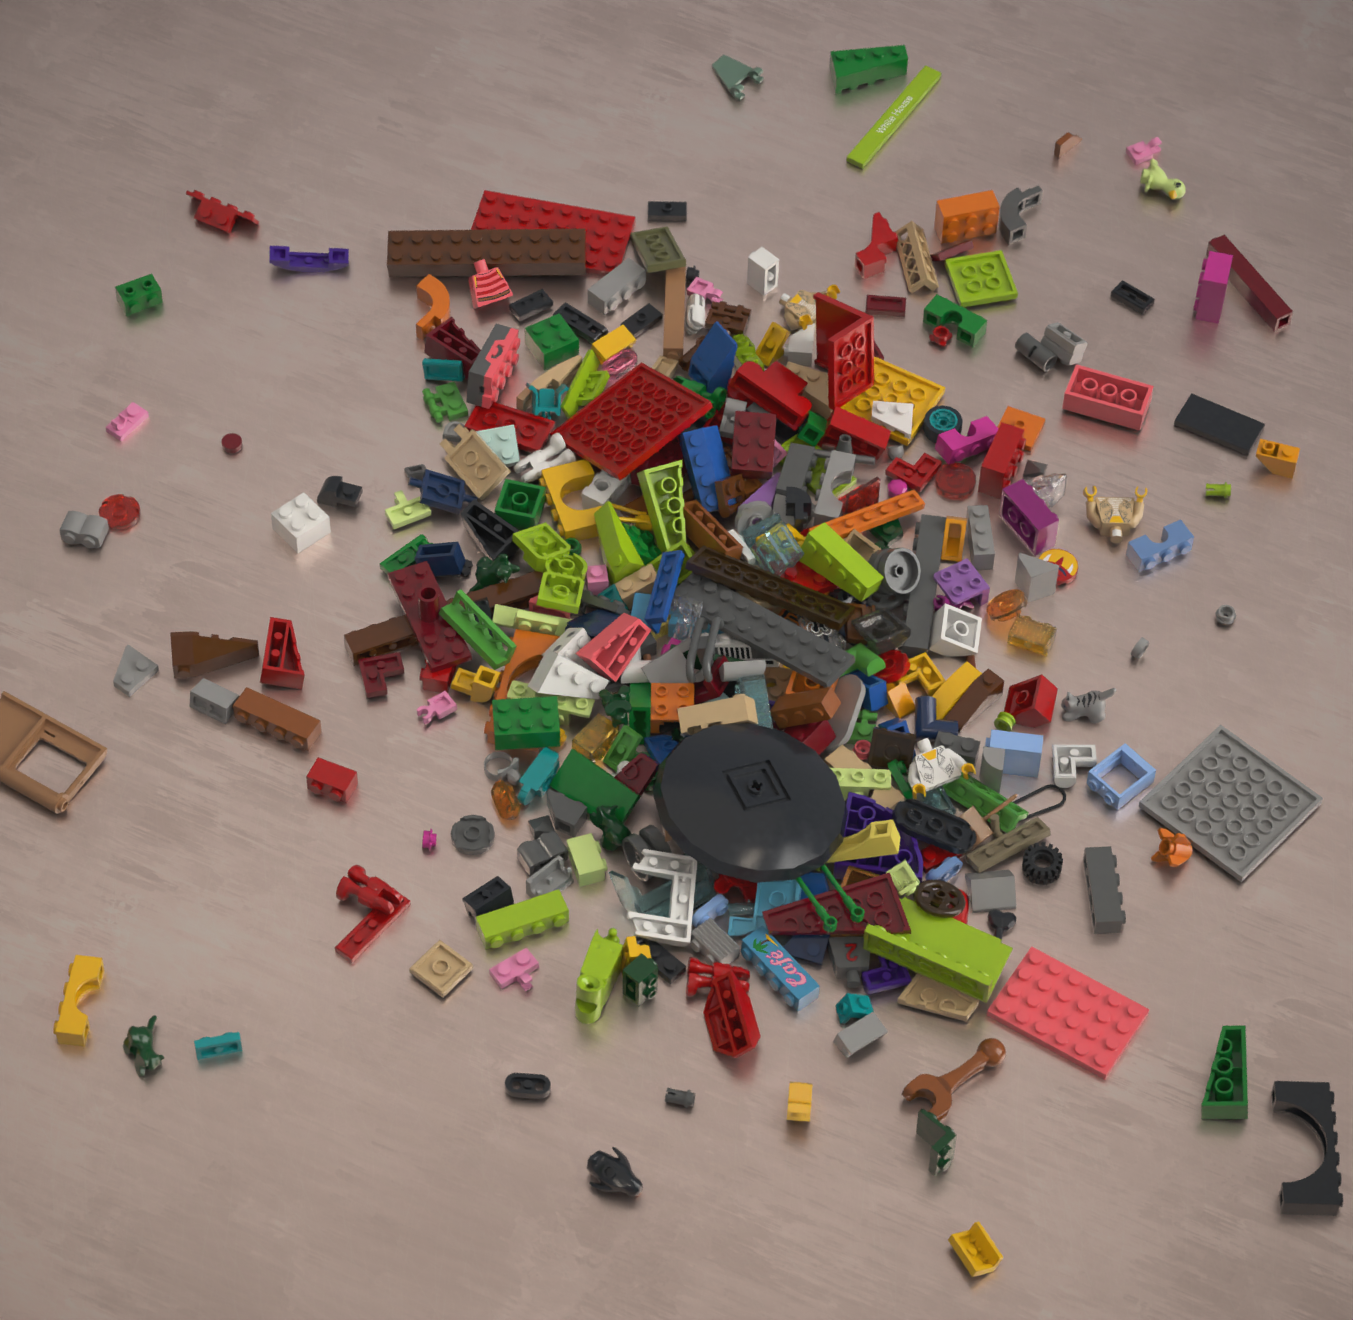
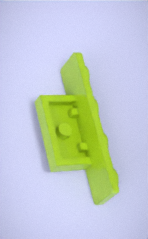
M593 350L587 351L561 404V409L567 419L576 414L579 406H586L599 396L610 378L607 370L597 371L600 361Z

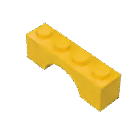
M75 955L74 963L69 965V982L64 984L63 995L65 997L64 1001H60L58 1008L60 1017L58 1021H55L53 1027V1034H56L58 1044L83 1047L86 1045L90 1029L88 1016L77 1008V1004L86 993L100 989L104 973L103 959L100 957Z

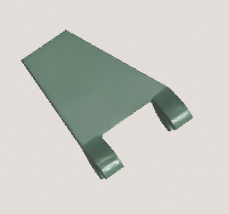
M722 55L712 64V68L728 91L739 101L745 97V94L741 93L744 90V86L739 83L747 76L757 84L764 80V77L760 76L763 73V69L760 67L751 68L726 55Z

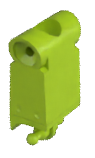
M610 928L608 935L604 938L600 936L598 929L596 930L583 962L580 976L577 978L575 1016L583 1024H591L599 1019L602 1008L606 1004L620 975L623 944H620L615 928Z

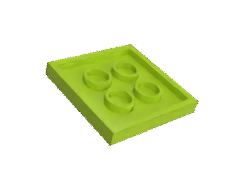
M1002 250L945 259V267L960 306L968 307L1018 298V292Z

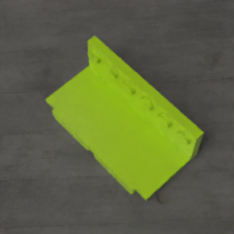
M903 897L900 901L911 928V934H891L879 925H867L864 931L863 949L987 1003L1013 950L1012 947L1001 943L1002 939L954 918L932 916L921 910L915 901Z

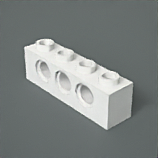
M603 470L597 473L592 483L582 491V507L590 509L603 506L607 501L615 504L631 484L630 473L621 481Z

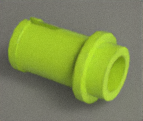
M1227 482L1225 484L1206 483V489H1211L1206 490L1207 497H1231V484H1227Z

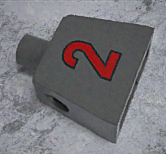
M864 936L829 937L828 954L835 977L837 979H846L849 988L859 987L861 974L864 971H868L870 951L863 949Z

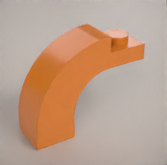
M430 274L416 285L417 299L431 308L416 323V337L422 341L429 332L450 318L449 293L444 284Z

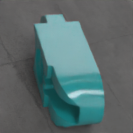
M548 747L540 751L519 780L523 786L517 796V802L526 806L536 795L541 798L551 787L550 783L560 768L559 754Z

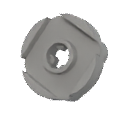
M753 501L740 505L735 517L737 532L748 541H756V537L767 533L769 530L772 531L776 524L775 512L767 502ZM758 518L759 520L753 525L752 521Z

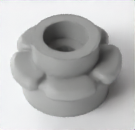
M1229 605L1220 606L1215 613L1217 621L1222 624H1231L1236 619L1235 610Z

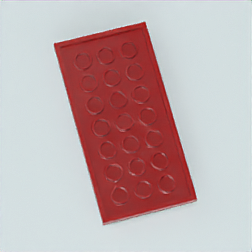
M484 190L471 230L585 229L586 273L606 276L624 261L636 217Z

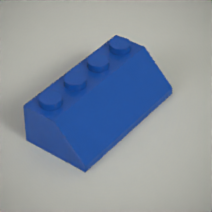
M718 426L684 432L678 435L694 499L708 512L717 511L719 507L715 481L731 476ZM736 497L728 500L729 505L736 503Z

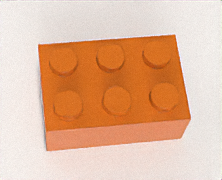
M993 190L937 200L934 229L941 244L997 233L1000 206Z

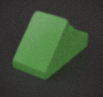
M623 725L603 762L617 772V766L620 762H630L633 760L634 756L638 753L636 749L643 737L628 725Z

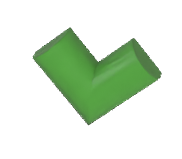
M859 643L845 650L855 657V663L840 677L857 668L869 677L886 668L883 659L862 643Z

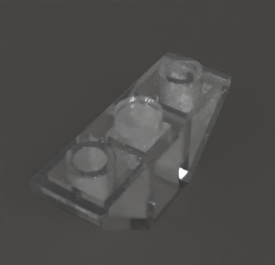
M1053 473L1049 476L1039 475L1023 479L1028 485L1032 486L1037 496L1045 501L1048 508L1053 507L1065 495L1066 473L1057 475Z

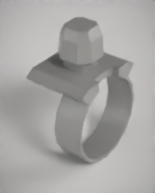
M501 751L493 752L485 758V774L492 781H497L498 786L503 785L506 780L512 785L517 786L520 784L519 780L522 775L519 772V758L513 759L509 754ZM494 758H504L511 763L504 769H498V775H494L486 769V764Z

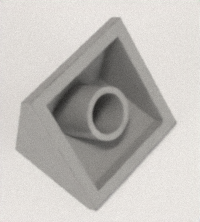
M1019 553L1015 583L1027 603L1055 593L1059 565Z
M1009 869L965 874L972 913L987 912L993 909H1016L1015 876Z

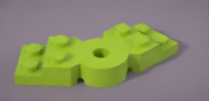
M546 522L513 533V542L524 552L523 559L535 571L543 572L536 605L578 614L588 568L586 561L578 554L573 553V556L569 555L571 546Z

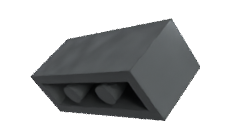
M796 443L790 444L776 486V494L786 496V487H797L807 493L808 487L806 485L811 483L813 475L811 470L816 468L818 456H815V447Z

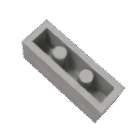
M630 258L626 259L587 289V303L602 314H607L610 310H614L623 300L628 299L632 293L645 285L646 270Z
M988 505L967 506L966 528L971 564L976 570L993 569L995 550Z

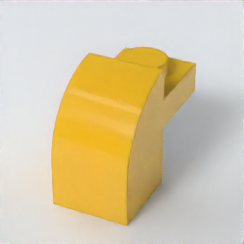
M480 665L477 673L458 668L451 683V689L470 695L471 701L486 702L491 699L499 682L500 672Z
M790 1081L787 1120L810 1122L813 1083Z

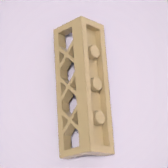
M910 221L895 231L898 236L897 248L908 290L914 293L925 285L934 291L939 285L924 230L913 221ZM908 232L905 241H902L901 236ZM908 246H911L912 249L909 255H906L905 253ZM912 260H914L916 263L913 270H910L909 267ZM916 275H919L920 280L913 284Z

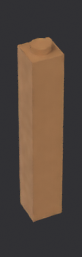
M686 267L666 270L663 356L667 357V359L679 360L683 356Z

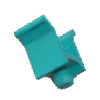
M526 383V387L533 391L532 413L534 415H538L541 412L540 417H546L550 420L551 412H554L557 416L561 415V395L569 390L564 383L556 390L541 388L539 390V403L537 389L533 385Z

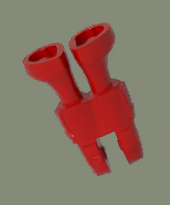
M354 865L348 870V878L343 876L336 890V898L341 901H346L351 895H355L358 897L360 904L390 915L395 910L391 903L399 905L403 900V896L395 888H392L388 883L376 876L368 877L366 870L360 865Z
M689 957L686 997H694L699 988L708 987L711 990L712 980L730 970L735 974L746 993H748L750 984L746 981L750 979V971L740 966H731L719 962L708 965L700 962L697 958ZM699 974H708L711 975V977L701 976Z

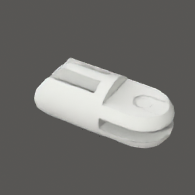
M696 293L689 297L685 315L686 332L692 335L705 326V299Z

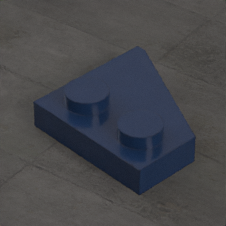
M793 935L783 948L792 957L822 965L831 935Z

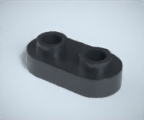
M512 1073L505 1079V1091L512 1097L543 1099L549 1095L551 1083L545 1075Z

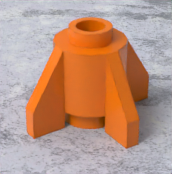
M1164 828L1157 830L1162 841L1159 845V851L1151 857L1152 861H1168L1169 866L1178 867L1192 855V845L1185 834L1177 833L1174 835Z

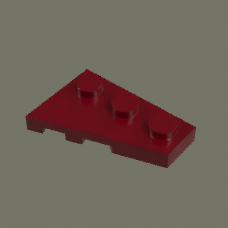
M640 753L624 766L615 778L642 796L658 771L660 764L645 753Z

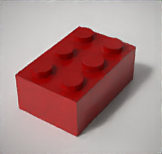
M1001 422L981 465L979 493L1001 499L1002 489L1011 485L1010 478H1014L1017 473L1018 466L1016 465L1023 460L1025 452L1022 450L1026 444V438H1024L1025 429Z

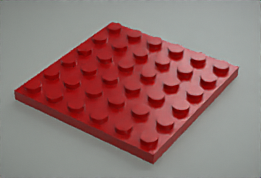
M641 362L551 432L550 436L559 433L563 437L567 449H570L578 456L621 481L667 443L674 440L677 435L689 428L696 420L704 416L713 408L710 400Z

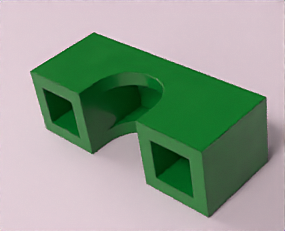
M938 294L924 308V323L934 328L946 324L957 325L956 339L972 348L986 333V319Z

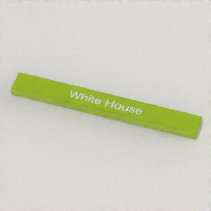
M925 65L848 154L846 161L863 169L938 82L942 73Z

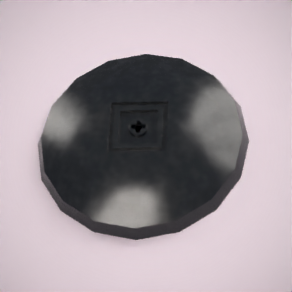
M751 723L713 725L686 737L674 747L659 765L653 791L661 825L685 854L719 874L755 883L794 880L825 865L844 839L848 810L837 776L814 749L783 731Z

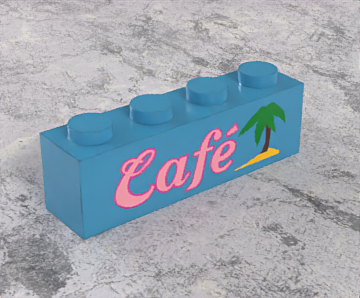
M763 925L742 939L741 954L744 959L751 961L756 971L761 976L767 978L771 987L783 995L785 1002L790 1007L793 1006L799 1012L819 998L820 985L772 935H769Z

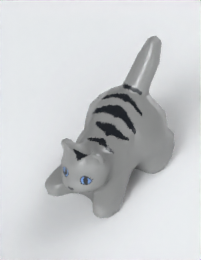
M1112 688L1104 692L1090 691L1079 696H1073L1070 692H1067V696L1061 703V707L1066 711L1062 719L1070 722L1080 716H1088L1091 723L1101 722L1106 717L1105 699L1112 697L1116 689Z

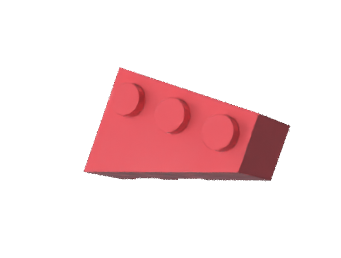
M623 613L575 654L600 676L617 682L651 632V629L639 618Z

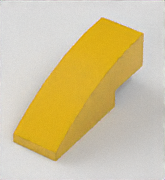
M966 661L933 694L932 697L937 700L936 720H943L974 680L982 674L969 662Z

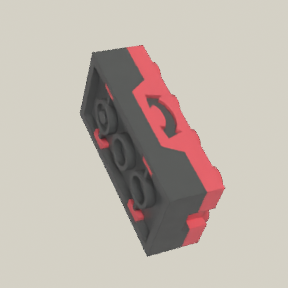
M495 324L469 371L467 403L490 409L492 403L497 401L499 390L504 389L506 378L511 376L513 365L516 366L519 360L517 350L521 339L518 338V329Z

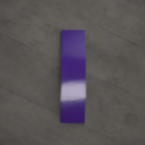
M270 246L269 263L283 269L298 272L334 271L349 266V249L329 248V253L289 252V246Z

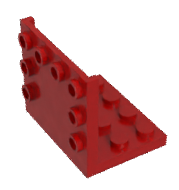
M817 292L813 295V299L816 300L817 352L814 364L828 370V408L834 410L836 406L842 407L874 386V316Z

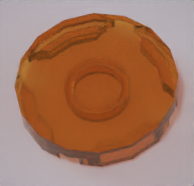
M1018 589L1008 590L995 596L987 605L986 611L991 620L995 621V619H998L999 622H1004L1018 616L1022 612L1021 608L1027 606L1028 600L1023 591Z

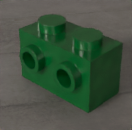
M641 953L623 969L622 994L638 1007L647 999L650 1000L656 995L658 991V966L653 959L647 958Z

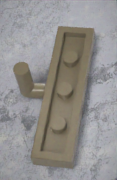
M992 814L990 816L991 830L993 832L992 835L996 839L966 854V861L978 873H981L1028 848L1030 845L1050 836V828L1039 817H1036L1003 834L1000 831L999 815Z

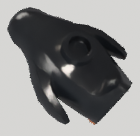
M612 1147L618 1158L600 1150L589 1157L587 1170L601 1183L590 1182L591 1186L603 1192H622L629 1196L640 1194L643 1187L642 1182L632 1172L627 1157L616 1147Z

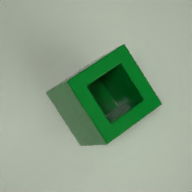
M809 411L804 423L799 427L797 437L815 447L825 433L827 420Z

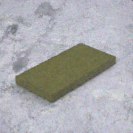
M667 226L631 232L630 240L648 273L686 267V259Z

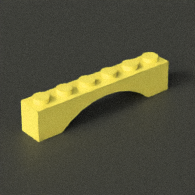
M894 821L871 822L860 832L845 837L826 863L898 854L900 835Z

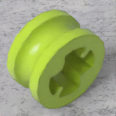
M1000 712L994 721L995 727L1001 731H1011L1016 723L1015 718L1007 712Z

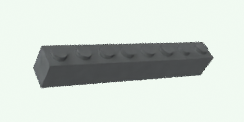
M921 514V521L916 522L915 534H918V538H914L912 550L916 551V557L920 562L921 574L917 586L911 592L906 593L905 599L909 600V603H904L903 616L907 617L906 620H902L900 633H904V637H899L898 649L902 650V653L907 654L908 659L928 652L934 610L933 600L936 596L937 583L933 576L934 573L939 571L946 517Z

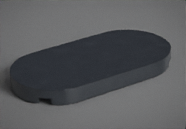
M915 799L900 801L892 812V819L895 825L903 833L954 854L967 853L976 842V833L974 830L972 831L971 825L966 820Z

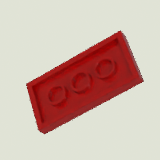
M493 402L490 409L476 405L464 427L470 432L472 429L474 431L514 425L518 449L533 453L537 450H543L550 437V433L555 428V421Z

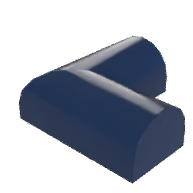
M920 696L915 699L914 734L917 735L916 742L926 738L930 742H935L938 731L949 732L958 736V721L936 720L937 700L934 697Z

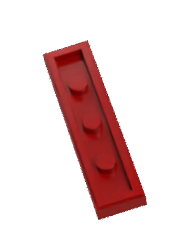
M403 896V900L399 905L391 903L395 908L391 915L373 909L335 947V952L350 963H353L411 905L410 900Z

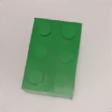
M557 696L492 700L495 750L560 747Z

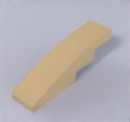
M577 355L558 364L530 383V385L537 389L538 403L539 390L541 388L556 390L561 384L564 383L568 386L572 382L582 363V356ZM527 387L516 397V408L521 411H526L532 404L533 391Z

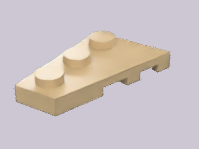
M917 973L897 1000L898 1004L967 1021L979 1005L977 999Z

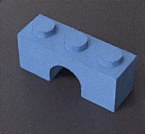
M1182 520L1163 527L1161 537L1163 543L1152 542L1147 535L1128 542L1126 555L1139 572L1151 569L1159 563L1170 561L1173 557L1186 554L1192 550L1194 536Z

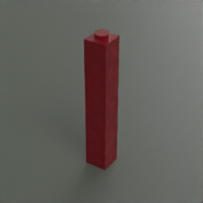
M1224 234L1209 241L1207 256L1209 251L1233 255L1228 280L1268 326L1275 332L1290 325L1293 315L1291 308Z

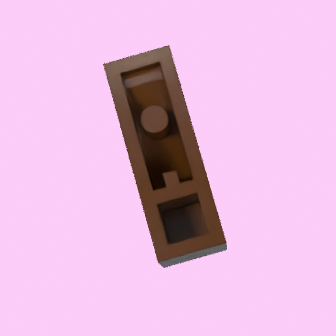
M988 668L974 680L945 716L944 720L958 721V731H963L1002 696L1004 680Z

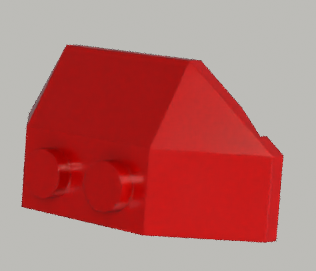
M730 970L712 980L711 990L708 994L703 1013L714 1051L738 1058L753 1050L761 1035L751 1000L735 974Z

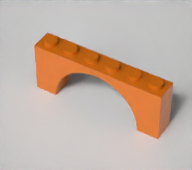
M515 629L514 636H510V639L517 647L510 663L504 665L505 669L500 671V687L495 688L494 700L507 699L511 682L513 680L516 681L527 671L538 668L539 661L543 658L542 654L560 636ZM491 704L489 710V717L491 719L490 722L486 721L484 734H487L488 743L495 744ZM526 748L525 750L538 752L539 748Z

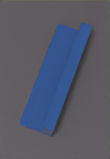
M681 550L663 552L644 618L655 634L659 633L661 624L667 622L685 556Z

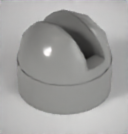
M903 445L887 447L889 457L893 460L896 457L901 459L904 455Z

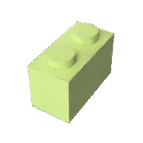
M592 833L566 839L568 857L579 887L604 881L605 871H608L605 858L601 859L599 841L594 840Z

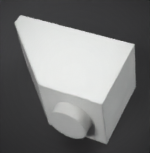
M815 323L807 325V329H801L790 336L789 344H785L784 356H788L789 362L802 366H811Z

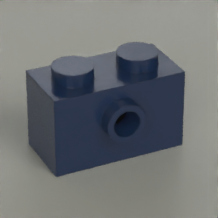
M458 541L419 545L414 558L416 564L427 561L434 577L461 574L466 561Z

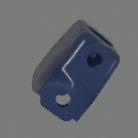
M598 609L567 622L565 631L568 628H584L592 640L620 615L604 609Z

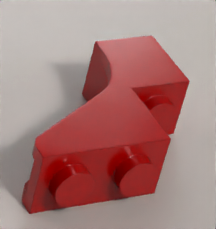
M880 212L873 214L870 245L864 250L855 253L854 266L863 279L883 273L885 263L887 262L885 255L896 252L898 236L895 231L891 230L887 219L883 218Z

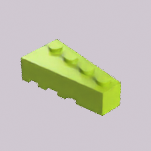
M682 460L637 473L656 542L661 552L667 551L682 539L686 542L685 518L683 514L684 499L682 494Z
M825 522L807 534L796 558L860 601L875 593L884 579L876 569Z

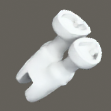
M555 433L550 437V445L543 450H537L525 457L513 469L518 474L531 467L532 470L520 478L522 482L529 483L541 478L542 469L575 462L576 458L570 449L565 450L566 445L563 437L559 433ZM560 454L557 458L553 459L552 461H546L548 458Z

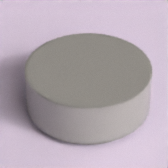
M1142 637L1133 648L1131 655L1139 659L1148 648L1149 641Z

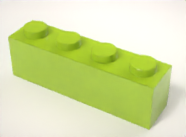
M558 889L477 916L476 929L485 950L498 948L505 943L519 941L526 936L540 934L544 930L563 926L569 922V909Z

